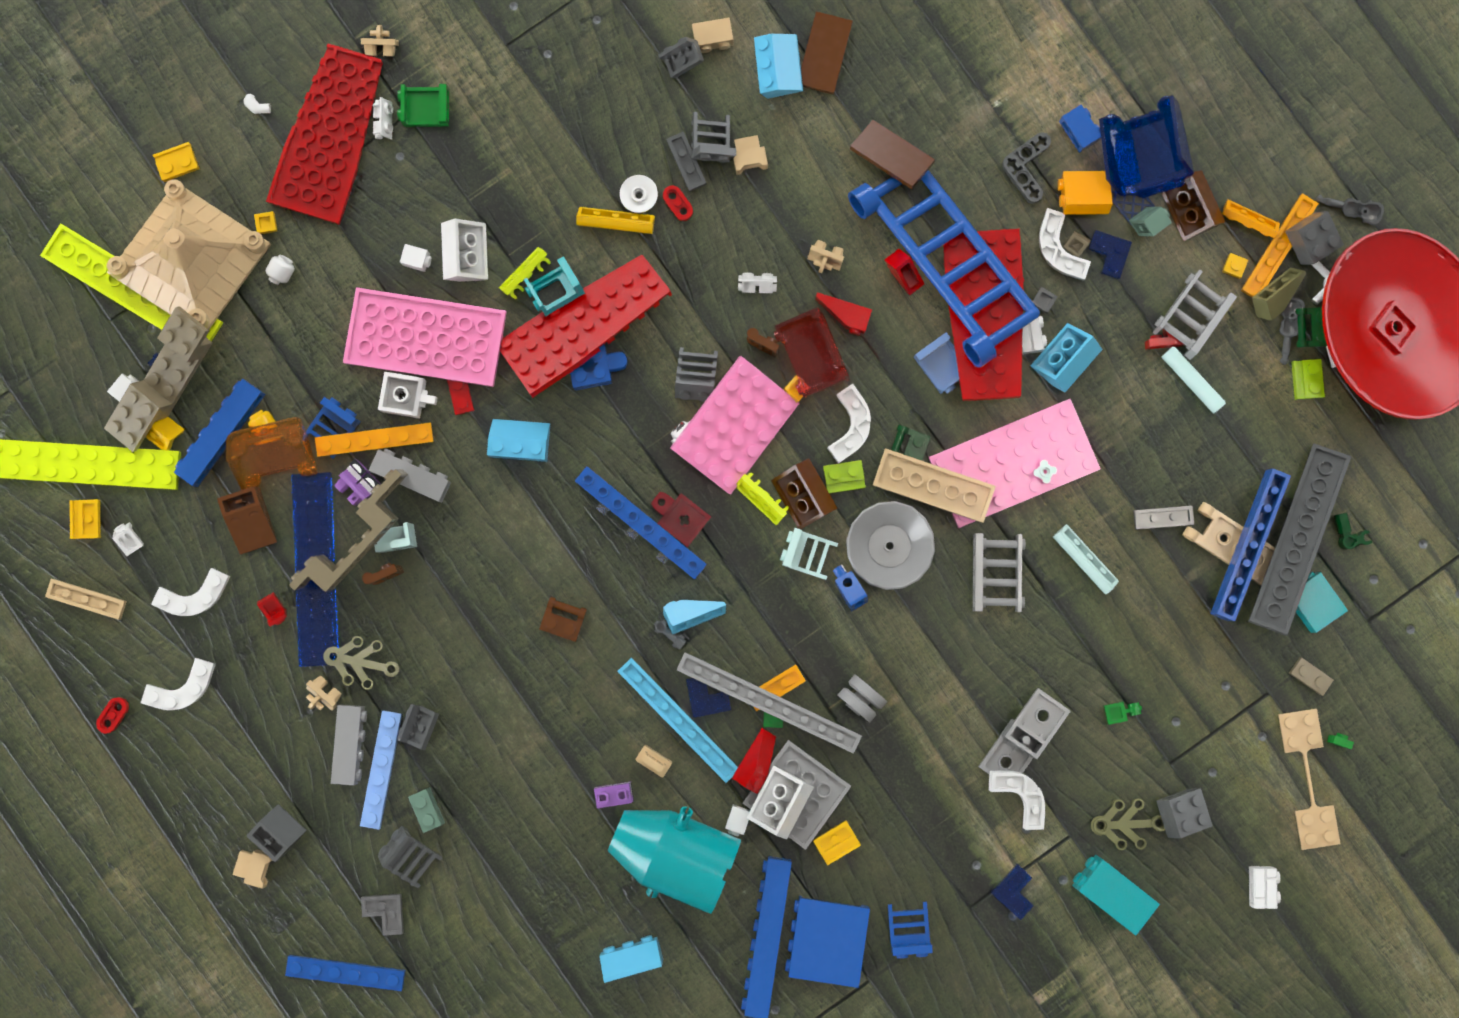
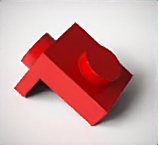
M274 592L257 601V606L267 618L270 627L274 624H281L287 617L285 607Z

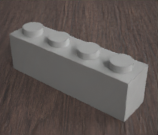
M386 448L384 451L378 449L369 471L384 477L390 470L403 469L408 475L400 485L440 503L443 502L451 484L447 480L448 476L437 472L436 475L429 472L430 468L422 464L419 467L412 465L413 460L404 456L401 459L394 457L395 452Z
M337 706L331 784L356 785L358 781H361L362 769H359L360 761H363L364 750H361V744L365 741V730H363V722L367 720V711H364L365 706Z

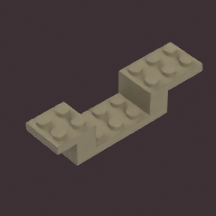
M180 306L175 307L157 337L165 345L146 377L142 381L129 385L104 427L106 431L132 452L139 449L155 421L170 415L213 343L206 338L209 330Z
M403 469L390 470L384 476L385 481L381 485L377 484L372 489L371 497L365 498L357 506L359 510L356 514L370 525L372 529H368L361 538L363 540L360 543H355L348 552L350 554L348 557L341 558L335 565L324 554L311 556L304 563L306 567L301 571L298 570L291 577L292 582L289 586L293 590L302 589L312 579L325 592L334 590L399 519L382 502L408 474Z

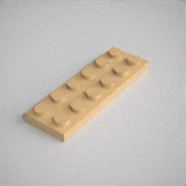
M886 448L872 485L984 523L996 487Z

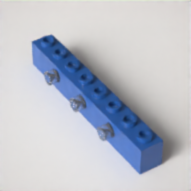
M586 466L576 478L575 482L601 502L596 509L604 516L609 510L630 526L626 532L627 535L635 540L640 534L660 551L656 556L660 562L665 564L670 559L694 580L707 566L705 562L589 467Z

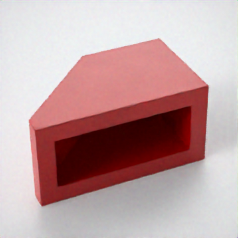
M897 249L884 259L892 275L909 295L925 284L911 257L901 249Z

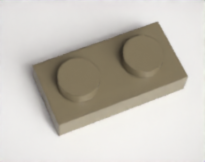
M1299 657L1289 672L1290 675L1321 696L1325 694L1334 681L1302 657Z

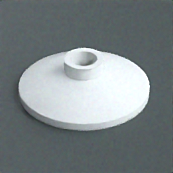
M643 175L629 177L620 188L622 204L626 209L634 213H643L650 210L658 198L655 183ZM642 193L643 196L642 198L638 199L636 198V194Z

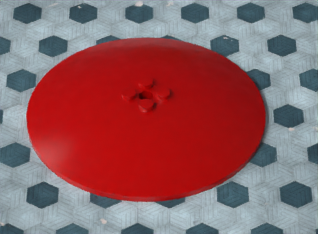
M1384 229L1361 237L1339 256L1330 271L1322 300L1323 330L1334 364L1351 389L1365 402L1383 413L1403 419L1419 420L1432 418L1451 411L1459 405L1458 257L1437 240L1408 229ZM1394 323L1397 325L1398 332L1393 328Z

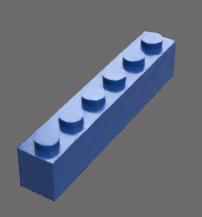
M242 379L233 386V392L222 401L220 410L211 416L209 425L200 431L198 440L189 446L187 455L184 459H180L177 462L174 473L190 485L198 487L266 395L248 381Z

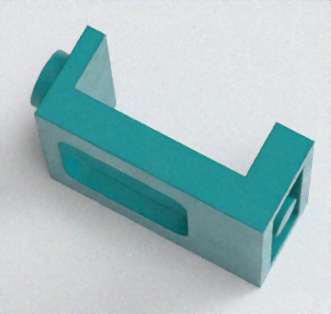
M564 256L557 260L560 266L532 283L529 282L528 278L524 279L527 287H525L526 292L530 298L534 296V306L538 312L542 310L545 316L585 294ZM559 280L565 288L566 294L551 304L544 306L537 292Z

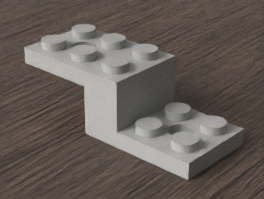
M1037 688L1016 719L1009 721L978 767L990 774V771H1016L1023 773L1033 758H1039L1071 711ZM1040 710H1045L1048 713V718L1045 721L1038 719V712ZM1003 757H1009L1011 760V764L1007 768H1003L1000 764Z

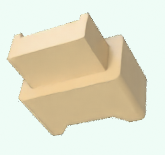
M758 135L734 140L736 156L733 160L736 175L741 174L745 169L760 167L763 170L768 169L765 147H760Z
M644 745L636 758L638 763L660 777L665 776L672 764L671 760L659 754L648 745Z
M258 849L253 851V853L241 850L233 875L245 878V884L263 889L267 886L268 881L265 876L269 863L273 860Z

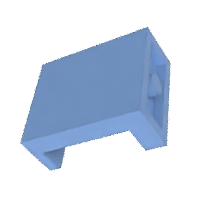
M947 332L913 357L940 394L944 391L947 394L956 388L955 383L959 381L956 353Z

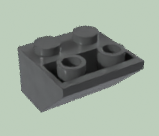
M278 804L247 834V837L274 862H277L284 857L307 830Z

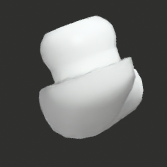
M247 94L245 96L244 105L252 113H271L270 103L259 104L254 95Z

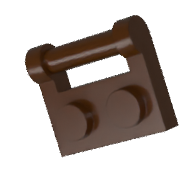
M750 328L747 331L748 344L774 358L776 357L780 346L777 344V340L769 336L765 338L759 335L756 328Z
M388 563L380 567L381 571L374 574L365 573L362 576V580L365 584L378 585L403 574L404 571L402 566Z
M550 597L539 629L576 642L587 609L583 607L580 609ZM553 608L577 615L578 619L574 621L552 613Z

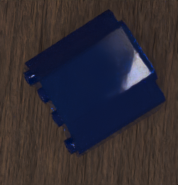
M1174 95L1162 97L1157 102L1158 111L1154 110L1142 116L1132 117L1127 121H1123L1121 117L1115 114H1109L1099 119L1106 180L1120 196L1134 193L1138 194V197L1146 198L1182 187L1185 183V178L1194 174L1180 104Z

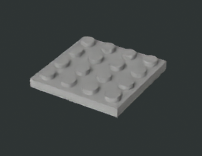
M787 740L771 762L769 773L773 766H776L814 787L788 836L806 850L851 788V785L790 740ZM750 791L742 803L751 809L758 794Z

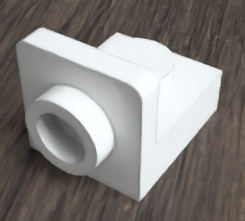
M130 522L126 525L123 523L114 529L115 532L112 539L126 556L143 546L144 543L133 531Z

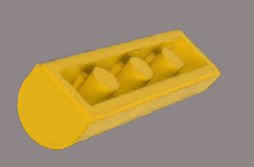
M579 207L576 217V225L647 234H653L655 221L654 215Z

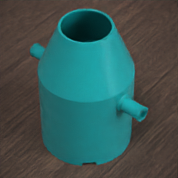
M686 806L680 809V813L672 810H624L608 852L642 886L647 887L646 894L649 897L652 891L653 895L651 898H656L661 893L712 914L726 883L722 879L727 869L731 870L741 839L691 819L693 811L689 808L686 814Z

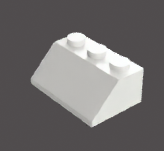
M452 219L441 223L443 280L458 282L488 280L486 223Z
M773 766L746 818L772 834L787 839L814 787L792 774Z

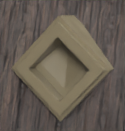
M1074 231L1063 248L1076 257H1080L1091 240Z

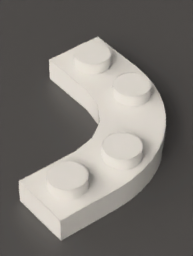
M1047 208L1039 232V246L1044 259L1059 273L1084 281L1091 261L1072 256L1062 248L1059 237L1065 215L1062 212Z
M851 384L836 395L850 416L848 432L827 448L838 464L855 453L863 445L869 434L870 411L854 384Z
M211 568L200 590L192 596L186 597L159 587L151 605L178 616H193L210 609L219 600L230 576Z
M195 658L190 676L185 685L180 689L167 690L147 684L141 703L163 710H178L197 702L206 692L215 663Z
M990 771L989 791L1014 792L1020 795L1024 806L1023 828L1025 830L1044 829L1045 800L1042 791L1028 776L1016 771Z

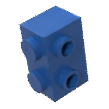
M1082 104L1063 115L1059 120V123L1079 153L1098 142L1102 137L1100 127L1093 123L1089 110L1084 108Z

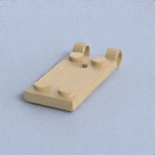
M1202 502L1197 511L1203 516L1212 519L1203 534L1187 526L1182 536L1229 565L1243 526L1211 505ZM1223 534L1227 537L1225 542L1220 540V536ZM1265 542L1251 579L1260 586L1275 547Z

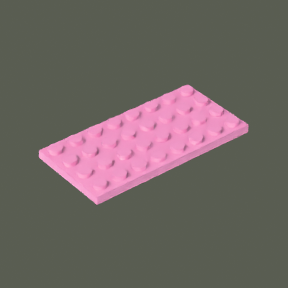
M356 288L343 363L494 387L507 311Z
M1071 399L928 457L930 464L996 486L986 517L1100 470V466ZM1042 460L1048 461L1050 466L1057 468V473L1052 475L1049 483H1044L1042 479L1034 476V470L1040 466ZM952 513L957 528L975 522V520Z

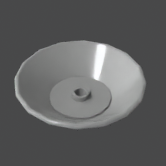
M897 501L879 502L863 510L851 524L846 540L848 559L855 573L869 585L885 590L903 589L919 581L930 568L935 553L934 533L927 519L912 506ZM889 542L893 544L891 550L886 548V544Z

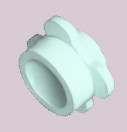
M1042 460L1040 466L1034 470V476L1042 479L1044 483H1049L1052 475L1057 473V468L1050 466L1046 460Z

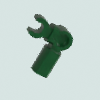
M1347 512L1333 515L1337 532L1341 536L1338 540V545L1341 549H1353L1360 544L1369 545L1372 543V540H1364V535L1370 533L1369 530L1360 531L1358 534H1351L1352 529Z

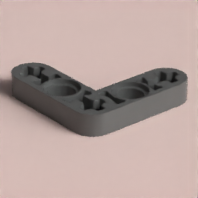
M1044 132L1036 134L1007 155L1002 162L1004 172L1025 200L1031 204H1036L1041 200L1043 190L1025 165L1050 146L1051 138ZM1038 138L1046 140L1044 145L1040 144L1036 149L1034 148V145L1039 141ZM1028 148L1032 155L1029 158L1023 157L1021 154L1022 149ZM1008 160H1009L1010 162H1012V161L1015 162L1014 168H1015L1016 170H1018V168L1021 169V170L1018 171L1015 175L1012 174V173L1015 172L1014 168H1013L1012 166H1010V167L1007 166ZM1018 175H1025L1028 179L1027 183L1020 184L1017 180ZM1030 183H1032L1030 187L1032 192H1038L1037 198L1029 196L1031 194L1029 188L1026 191L1024 190Z

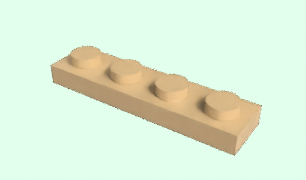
M57 579L50 580L45 595L47 598L121 620L127 602Z

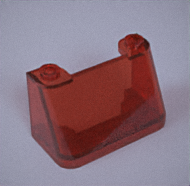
M816 307L775 325V338L778 342L781 341L784 344L798 377V384L795 386L799 395L808 397L850 381L849 374L822 310Z

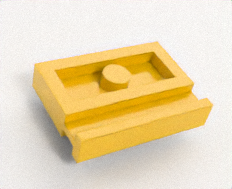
M189 142L153 155L163 182L200 169Z
M70 500V539L101 538L100 500Z
M846 820L813 839L827 865L861 846Z

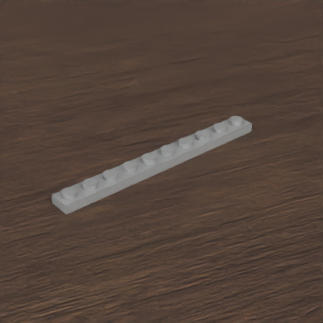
M686 652L677 668V671L853 754L862 735Z

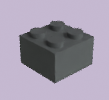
M1328 211L1314 212L1285 231L1301 265L1315 264L1344 245Z
M1201 788L1185 789L1156 800L1168 838H1183L1213 826Z

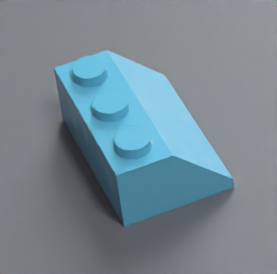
M771 33L754 37L760 94L769 99L802 92L803 83L797 35Z
M1067 323L1030 366L1052 386L1066 392L1102 351V348L1092 335Z
M493 419L488 436L487 456L547 462L550 423Z
M652 935L641 938L640 942L628 941L622 943V947L619 948L614 946L604 948V952L600 954L604 983L662 967L664 960L658 937L653 938Z

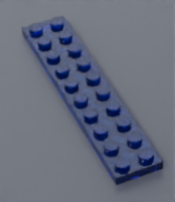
M332 473L291 474L295 573L306 567L304 563L311 556L324 554L335 564ZM311 579L304 588L296 590L299 667L328 665L324 661V652L330 647L338 648L336 588L325 592ZM331 653L330 659L336 660L337 654Z

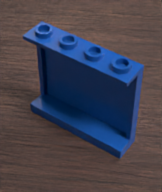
M799 896V901L795 900L793 912L797 913L796 920H792L791 932H794L793 940L789 939L788 951L791 952L790 959H786L785 965L788 977L859 988L870 912L869 906H854Z

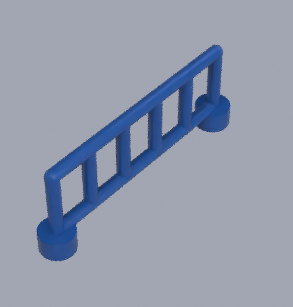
M929 170L921 180L931 191L932 195L898 217L892 214L881 199L882 196L902 184L895 178H889L874 189L867 183H863L849 192L848 199L856 214L862 219H866L875 212L878 213L972 334V336L963 341L962 345L967 357L975 366L980 368L997 356L994 346L1039 317V309ZM940 203L955 224L918 247L903 227ZM963 232L979 253L941 277L926 256ZM986 262L1001 280V283L964 306L949 285ZM1007 292H1010L1025 313L990 336H987L972 315Z

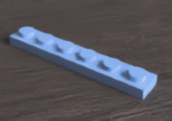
M382 711L360 823L362 827L381 829L402 719L401 713Z

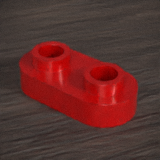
M671 185L666 187L663 191L664 202L678 220H689L693 215V207L677 186ZM675 194L676 198L670 199L669 195ZM682 209L687 210V213L685 215H682L680 213Z
M116 697L108 702L96 722L97 729L101 733H112L117 729L128 712L129 704L127 700L122 697ZM117 704L122 706L120 711L117 709ZM107 720L111 721L110 727L106 725Z

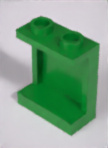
M401 84V90H398V102H401V106L397 111V117L404 127L449 126V87L447 84H439V87H406L405 84Z

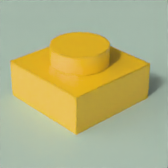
M273 211L254 214L257 232L266 234L278 231Z
M1230 253L1222 272L1240 279L1248 260Z
M796 375L783 390L797 403L810 387Z

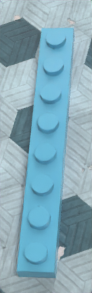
M633 658L629 659L618 670L620 675L727 783L733 777L738 766Z

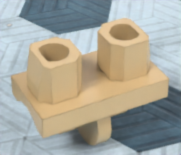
M377 25L376 30H370V36H376L377 39L361 38L365 55L377 56V46H383V56H395L396 46H399V40L383 39V36L389 37L390 32L383 31L382 25Z
M817 240L815 245L811 246L807 259L820 267V273L823 272L824 268L830 271L832 268L840 271L844 259L843 248L836 246L830 252L825 250L827 245L825 242Z
M322 676L317 677L313 682L310 680L306 684V689L315 697L311 694L306 697L311 702L308 708L312 710L316 706L319 710H322L324 708L323 704H325L333 711L341 697V693L336 688H333L326 694L322 689L328 682Z

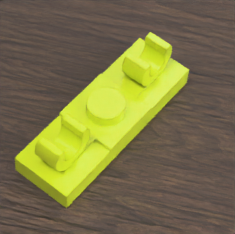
M537 247L503 282L499 289L506 295L517 299V296L514 295V290L518 288L520 291H524V288L519 283L525 278L529 279L535 267L543 272L544 270L540 266L542 261H545L547 264L551 263L545 257L547 253Z
M753 473L744 474L736 483V488L777 525L785 517L789 507L786 506L782 509L778 505L781 499L775 502L768 492L758 486L761 482L760 480L753 482L750 479Z

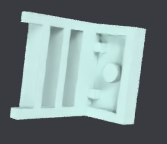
M794 528L793 532L789 531L786 542H789L787 550L783 549L780 558L783 561L782 566L826 580L827 576L820 574L829 545L837 547L838 543L803 532L797 528ZM807 538H811L815 541L804 569L798 567ZM818 541L826 544L817 571L813 572L809 569Z

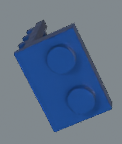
M324 397L320 402L323 408L302 437L306 439L310 433L315 437H322L313 430L316 424L332 435H338L334 430L319 421L323 414L347 430V433H353L361 421L355 418L357 414L350 409L344 410L339 407L341 403L333 397L330 400Z
M923 902V909L892 911V904H888L890 942L893 956L908 958V955L916 954V957H926L928 953H933L929 935L927 902ZM924 914V921L893 923V916ZM925 926V933L894 935V928Z

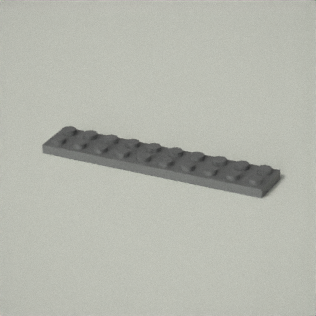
M1313 443L1248 622L1285 636L1288 635L1352 456Z

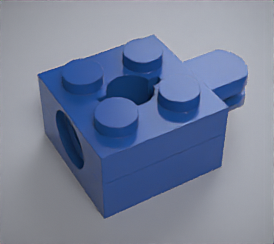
M603 344L599 347L600 351L570 373L573 389L577 391L613 384L611 372L626 368L627 358L622 352L607 354L606 346Z

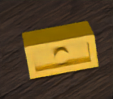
M166 417L154 422L146 438L161 450L167 451L171 449L174 439L184 432V428L171 418Z

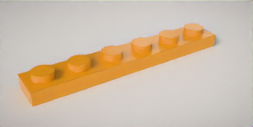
M1303 193L1299 196L1280 226L1278 234L1272 239L1240 291L1253 297L1269 284L1292 247L1285 231L1311 215L1319 203Z
M431 423L315 437L317 457L434 442Z

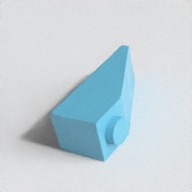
M679 600L677 602H669L663 607V615L672 634L726 614L725 602Z

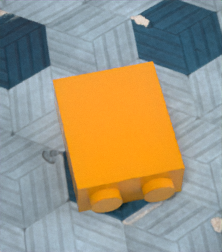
M1063 171L1061 179H1058V191H1061L1059 206L1063 208V215L1110 213L1113 203L1109 171Z

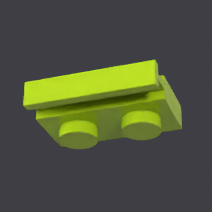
M1322 360L1292 361L1295 400L1324 398Z
M862 460L823 466L829 494L866 488Z

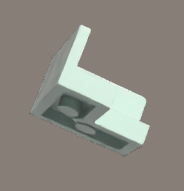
M405 522L403 526L390 528L374 545L375 552L383 553L417 547L414 524Z

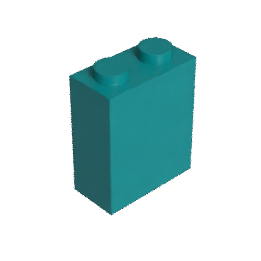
M1312 571L1308 576L1296 613L1310 633H1317L1348 610L1323 574Z

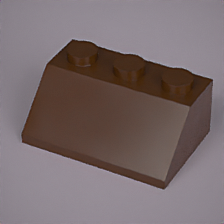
M1202 170L1191 172L1160 189L1183 241L1225 223Z
M809 458L771 480L783 503L789 507L788 511L798 529H803L838 509Z

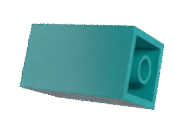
M1097 855L1091 856L1086 861V868L1082 873L1078 872L1074 877L1072 886L1136 936L1160 904Z

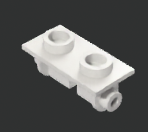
M380 97V100H375L373 104V118H379V121H373V135H375V139L386 137L391 140L393 132V106L391 101Z
M743 273L738 278V281H742V283H738V291H742V293H755V286H759V293L776 292L777 284H773V282H777V276H773L771 273H763L762 276H754L753 273Z

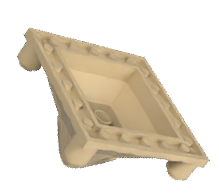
M170 180L164 187L166 196L124 250L123 254L120 257L114 256L108 260L107 273L170 315L175 307L180 306L209 330L271 244L259 232L249 230L186 189L180 181Z

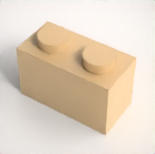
M730 18L692 24L694 40L698 41L701 53H708L716 48L725 50L733 46Z

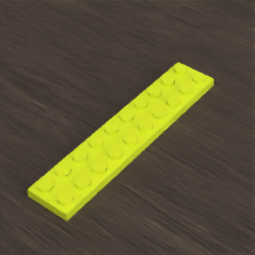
M60 223L40 256L162 330L170 314L107 273V262L110 258L114 257L112 254ZM216 319L209 329L206 338L212 342L224 322Z
M0 440V478L178 490L179 476L174 471L176 470L177 462L181 459L180 451L138 449L132 452L128 448Z

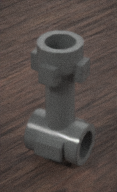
M665 620L654 623L655 632L657 634L663 633L673 641L672 646L674 648L677 647L680 650L686 643L685 637L682 634L680 636L672 634Z

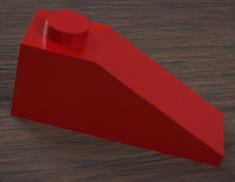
M817 292L815 300L843 327L848 329L849 333L860 336V333H865L872 309Z
M762 728L732 779L758 794L768 777L776 736Z

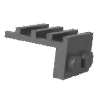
M693 112V120L691 121V125H693V132L691 133V136H693V143L691 144L693 154L691 159L723 163L733 159L736 156V148H730V115L725 116V122L698 120V112ZM697 126L725 128V134L697 131ZM697 137L724 139L725 145L697 142Z
M680 347L675 381V398L699 400L701 402L707 400L714 390L718 351H714V355L684 352V348ZM685 359V360L706 361V362H713V364L696 363V362H686V361H682V360ZM681 369L711 371L712 374H711V373H700V372L681 371Z
M404 826L393 832L391 840L380 849L378 854L383 868L390 870L391 873L396 874L416 888L421 886L417 881L435 858L438 860L442 859L441 855L411 837L408 829ZM417 846L420 847L421 849L413 857V859L406 866L403 872H400V867L404 864V862L411 855L414 849ZM426 852L429 853V856L422 863L419 869L415 872L412 878L408 877L409 873L413 870V868L420 861L423 855Z

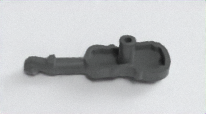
M1322 195L1315 198V201L1319 204L1323 203L1327 206L1342 209L1345 216L1360 217L1362 223L1367 222L1371 225L1378 224L1384 213L1383 204L1372 200L1362 203L1361 200L1348 198L1345 201L1323 198Z
M1292 297L1286 309L1281 313L1283 321L1280 323L1279 332L1284 336L1282 358L1280 359L1282 365L1289 363L1288 356L1290 354L1291 340L1298 335V320L1295 309L1305 308L1304 302L1299 298Z

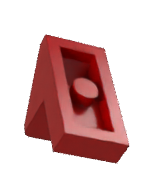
M1164 329L1163 338L1162 335H1153L1145 341V350L1185 346V344Z

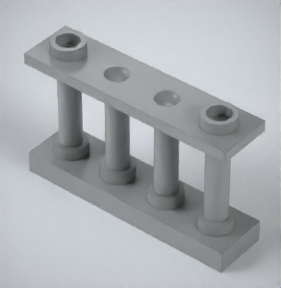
M1201 270L1188 276L1185 280L1187 285L1165 316L1161 315L1154 325L1157 327L1153 331L1156 335L1163 328L1185 344L1188 350L1184 356L1189 360L1198 354L1237 298L1233 293L1228 294L1226 297H1220L1197 280L1203 272ZM1192 286L1213 300L1216 303L1217 309L1210 311L1187 293ZM1182 300L1206 317L1208 321L1206 325H1200L1177 308ZM1172 314L1196 331L1198 335L1196 339L1188 338L1167 322Z
M982 533L973 534V611H983V608H986V606H1015V612H1022V608H1025V597H1022V550H1025L1026 542L1025 539H1022V534H1017L1015 540H987L983 538ZM1015 548V560L986 559V557H983V549ZM986 567H1015V579H986V577H983V569H986ZM986 586L1015 587V598H986V596H983V588H986Z

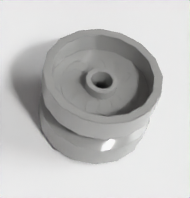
M854 674L848 682L856 692L852 693L848 688H843L838 693V696L846 702L845 705L858 716L861 715L870 723L876 716V713L868 705L871 703L877 709H882L887 701Z

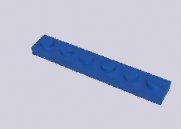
M289 955L285 976L402 991L405 970Z

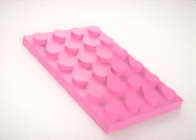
M739 356L670 449L731 495L737 487L736 483L744 474H747L799 405V402L796 403L787 392L745 358Z

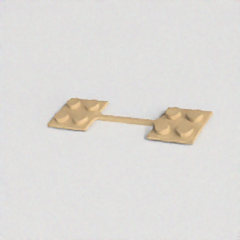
M1317 709L1278 714L1284 752L1300 751L1303 754L1311 807L1295 811L1301 850L1340 844L1334 805L1318 807L1315 804L1307 759V752L1310 749L1324 747Z

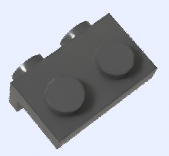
M689 37L679 39L678 43L666 47L662 53L658 54L659 59L665 60L670 77L674 79L704 62L698 41Z
M411 704L406 712V717L399 730L397 740L421 750H426L439 713L420 705Z

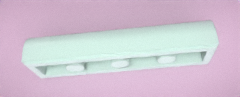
M1171 347L1161 356L1212 413H1215L1226 404L1221 396L1175 347Z
M1067 524L1053 536L1057 543L1104 594L1113 590L1119 580Z

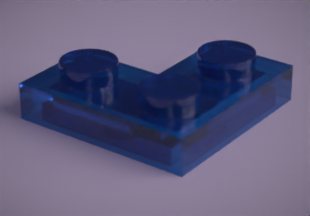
M1097 230L1094 231L1089 250L1106 255L1101 274L1117 279L1121 278L1132 242Z
M694 678L686 679L693 718L731 710L728 694L724 692L709 694L707 684Z
M1016 864L991 893L1022 920L1034 906L1020 893L1032 877Z

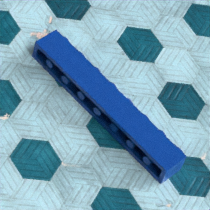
M1276 469L1265 471L1214 602L1211 615L1226 621L1236 620L1291 478L1290 475Z
M768 856V860L763 862L762 872H765V880L760 881L759 892L763 893L762 899L757 901L756 911L759 912V919L754 920L753 931H757L756 939L751 940L750 950L754 952L753 958L748 960L747 970H750V978L745 979L744 990L748 991L747 997H743L741 1009L744 1010V1016L768 1018L792 864L791 859Z

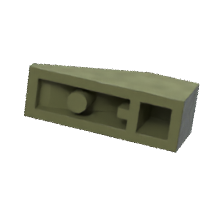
M1289 268L1253 296L1252 300L1256 316L1272 321L1281 314L1304 279L1306 271Z

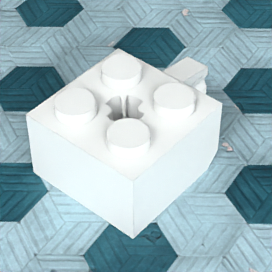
M384 372L378 410L383 413L420 418L422 408H425L426 404L436 405L437 397L427 395L428 391L425 390L427 381L423 378ZM402 391H404V393L406 394L405 398L403 397V399L399 397L400 393L403 394Z

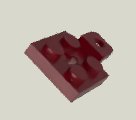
M659 492L651 502L652 507L663 516L657 524L686 547L691 544L711 518L710 515L682 493L674 500L668 494ZM659 499L665 500L663 506L658 505ZM687 515L689 517V524H683L682 526L679 517Z

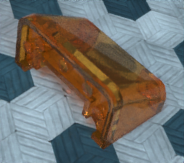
M298 417L238 430L229 434L226 439V461L241 490L253 486L258 487L261 483V476L297 468L302 476L318 474L317 464L302 420Z

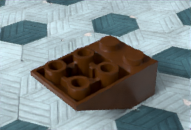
M253 486L217 498L222 516L240 555L277 543L259 487Z

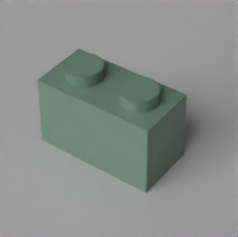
M1146 207L1129 220L1139 236H1155L1172 223L1169 219V212L1162 207Z
M430 787L408 797L423 833L445 823Z

